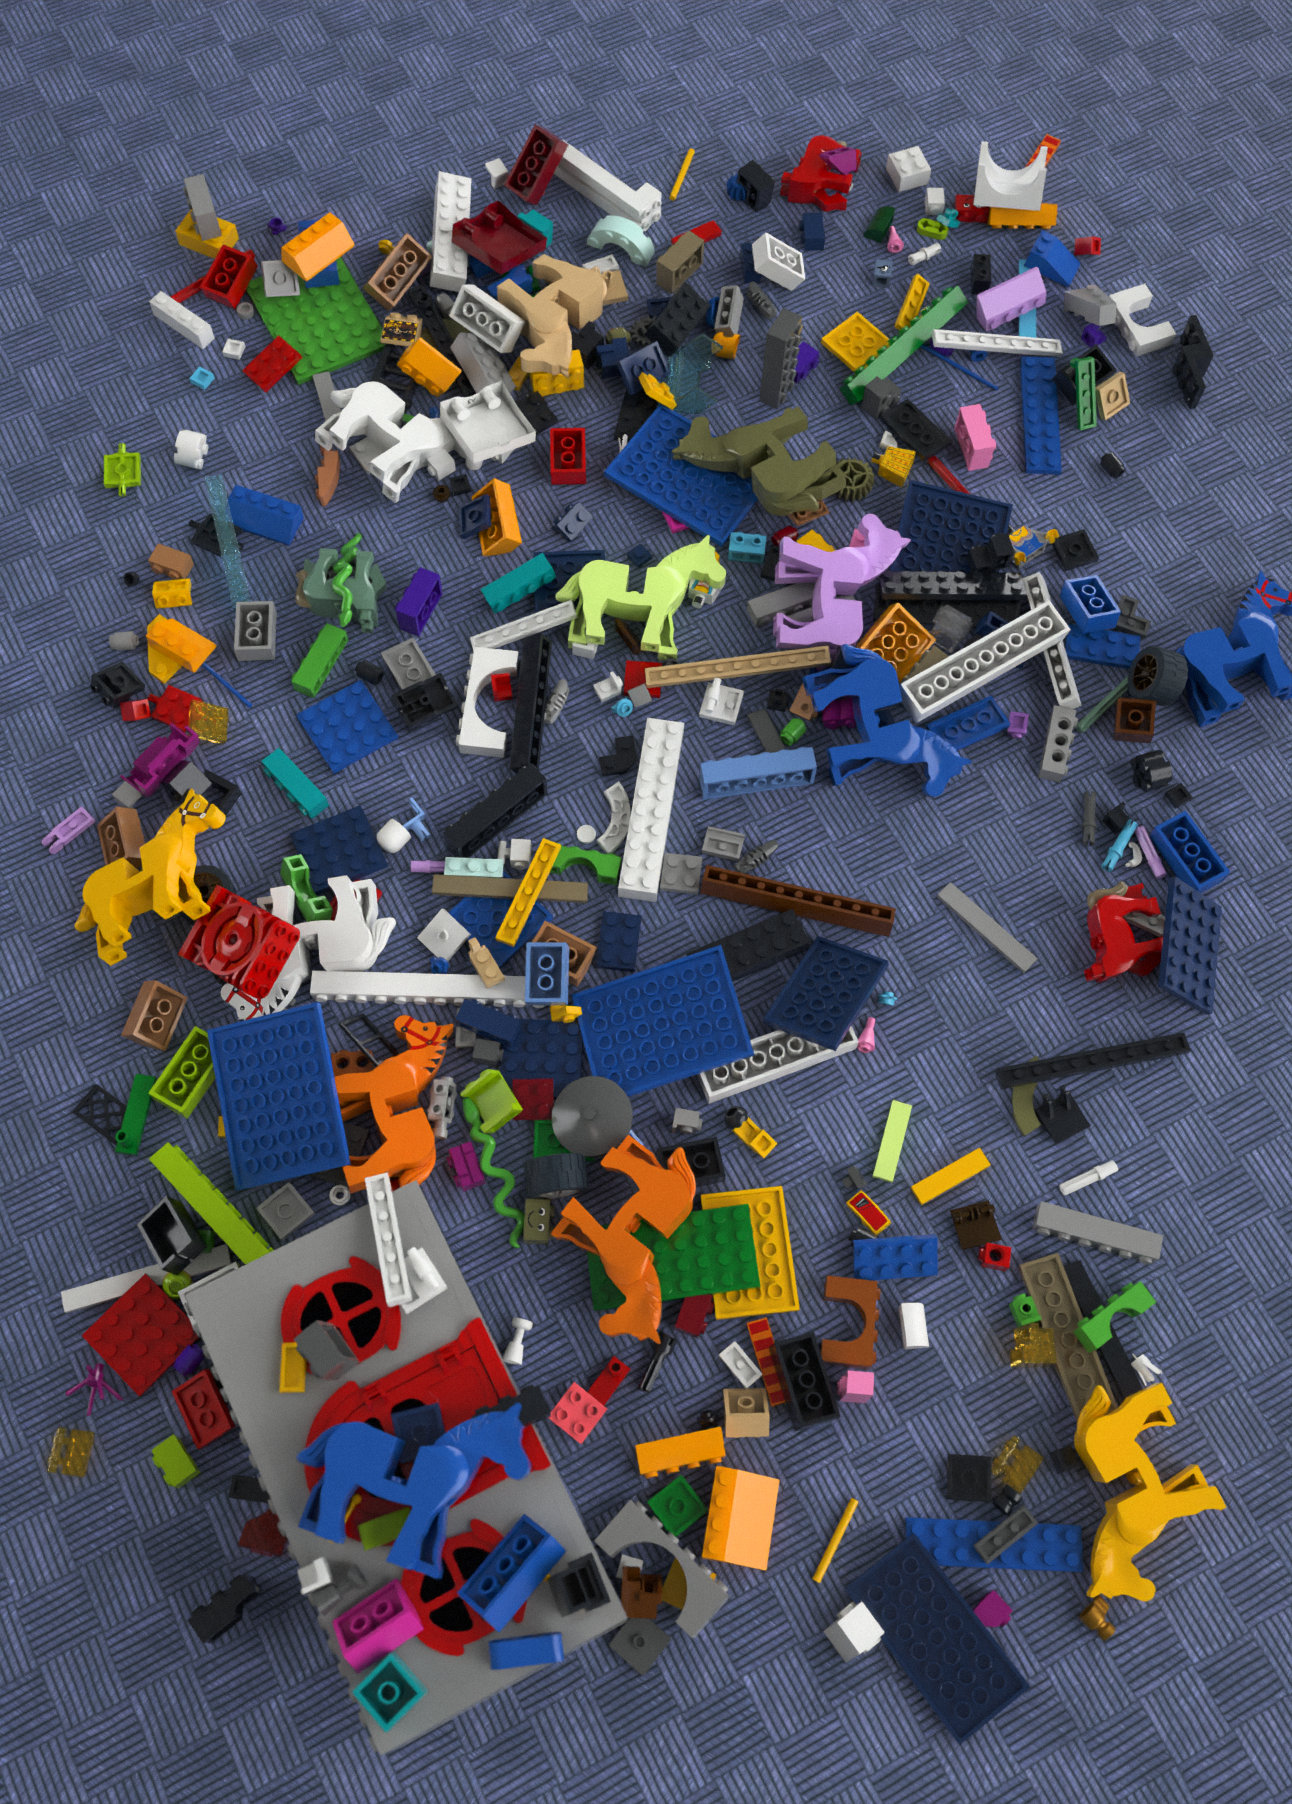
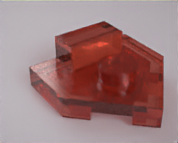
M268 1509L262 1515L247 1521L238 1543L239 1547L250 1549V1552L272 1557V1555L282 1557L288 1538L286 1536L283 1537L278 1528L279 1516L276 1513L273 1514L271 1509Z

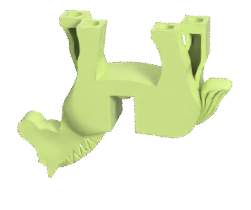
M707 535L700 543L687 545L674 551L656 567L647 568L644 594L636 591L627 592L629 565L604 560H595L586 564L582 571L576 573L568 580L565 586L556 593L555 597L557 601L564 603L569 600L574 602L579 596V603L575 610L578 618L571 620L568 648L572 649L573 643L586 646L587 643L604 645L605 631L601 624V617L605 613L624 620L647 621L641 640V650L657 652L658 660L665 661L668 658L677 660L678 650L673 641L674 627L672 616L683 601L689 581L691 579L707 581L709 586L715 589H719L725 584L726 570L715 559V548L709 545L710 536Z

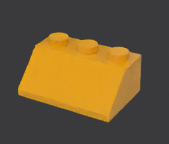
M421 337L404 351L397 363V366L404 373L410 375L418 384L424 386L436 397L445 393L462 371Z
M173 618L157 622L145 635L151 648L193 673L197 671L217 647L215 643Z

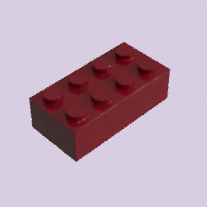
M535 124L504 186L525 201L538 205L569 144L546 128Z

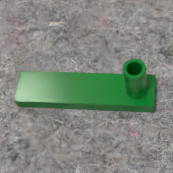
M1075 357L1071 359L1070 366L1075 369L1078 429L1084 430L1097 427L1095 364L1093 357L1083 359Z
M135 1074L122 1127L115 1135L117 1140L115 1152L118 1154L137 1156L152 1101V1097L148 1093L157 1081L155 1076Z

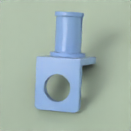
M411 797L409 804L417 813V816L404 824L403 827L407 831L412 829L420 841L423 842L425 841L424 838L428 839L431 834L421 823L425 819V813Z

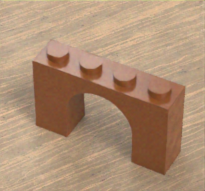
M836 1276L826 1277L824 1300L848 1303L856 1307L863 1317L864 1328L861 1336L853 1341L843 1342L822 1339L820 1342V1353L825 1365L869 1370L872 1364H876L877 1353L873 1351V1343H877L878 1330H874L875 1321L878 1322L879 1309H876V1300H880L881 1289L877 1287V1281Z

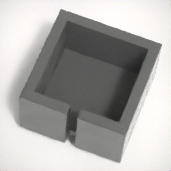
M316 1320L294 1338L298 1345L296 1347L298 1353L303 1358L308 1359L311 1364L309 1368L317 1378L338 1380L359 1362L333 1323H324L323 1321Z

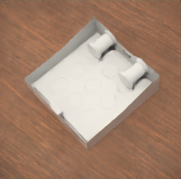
M503 381L485 386L479 393L465 398L457 396L440 402L441 420L473 464L535 442V429L520 411Z

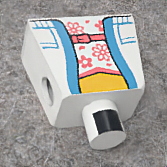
M691 579L688 597L693 599L692 606L700 609L703 603L713 604L724 585L719 589L710 587L707 581Z

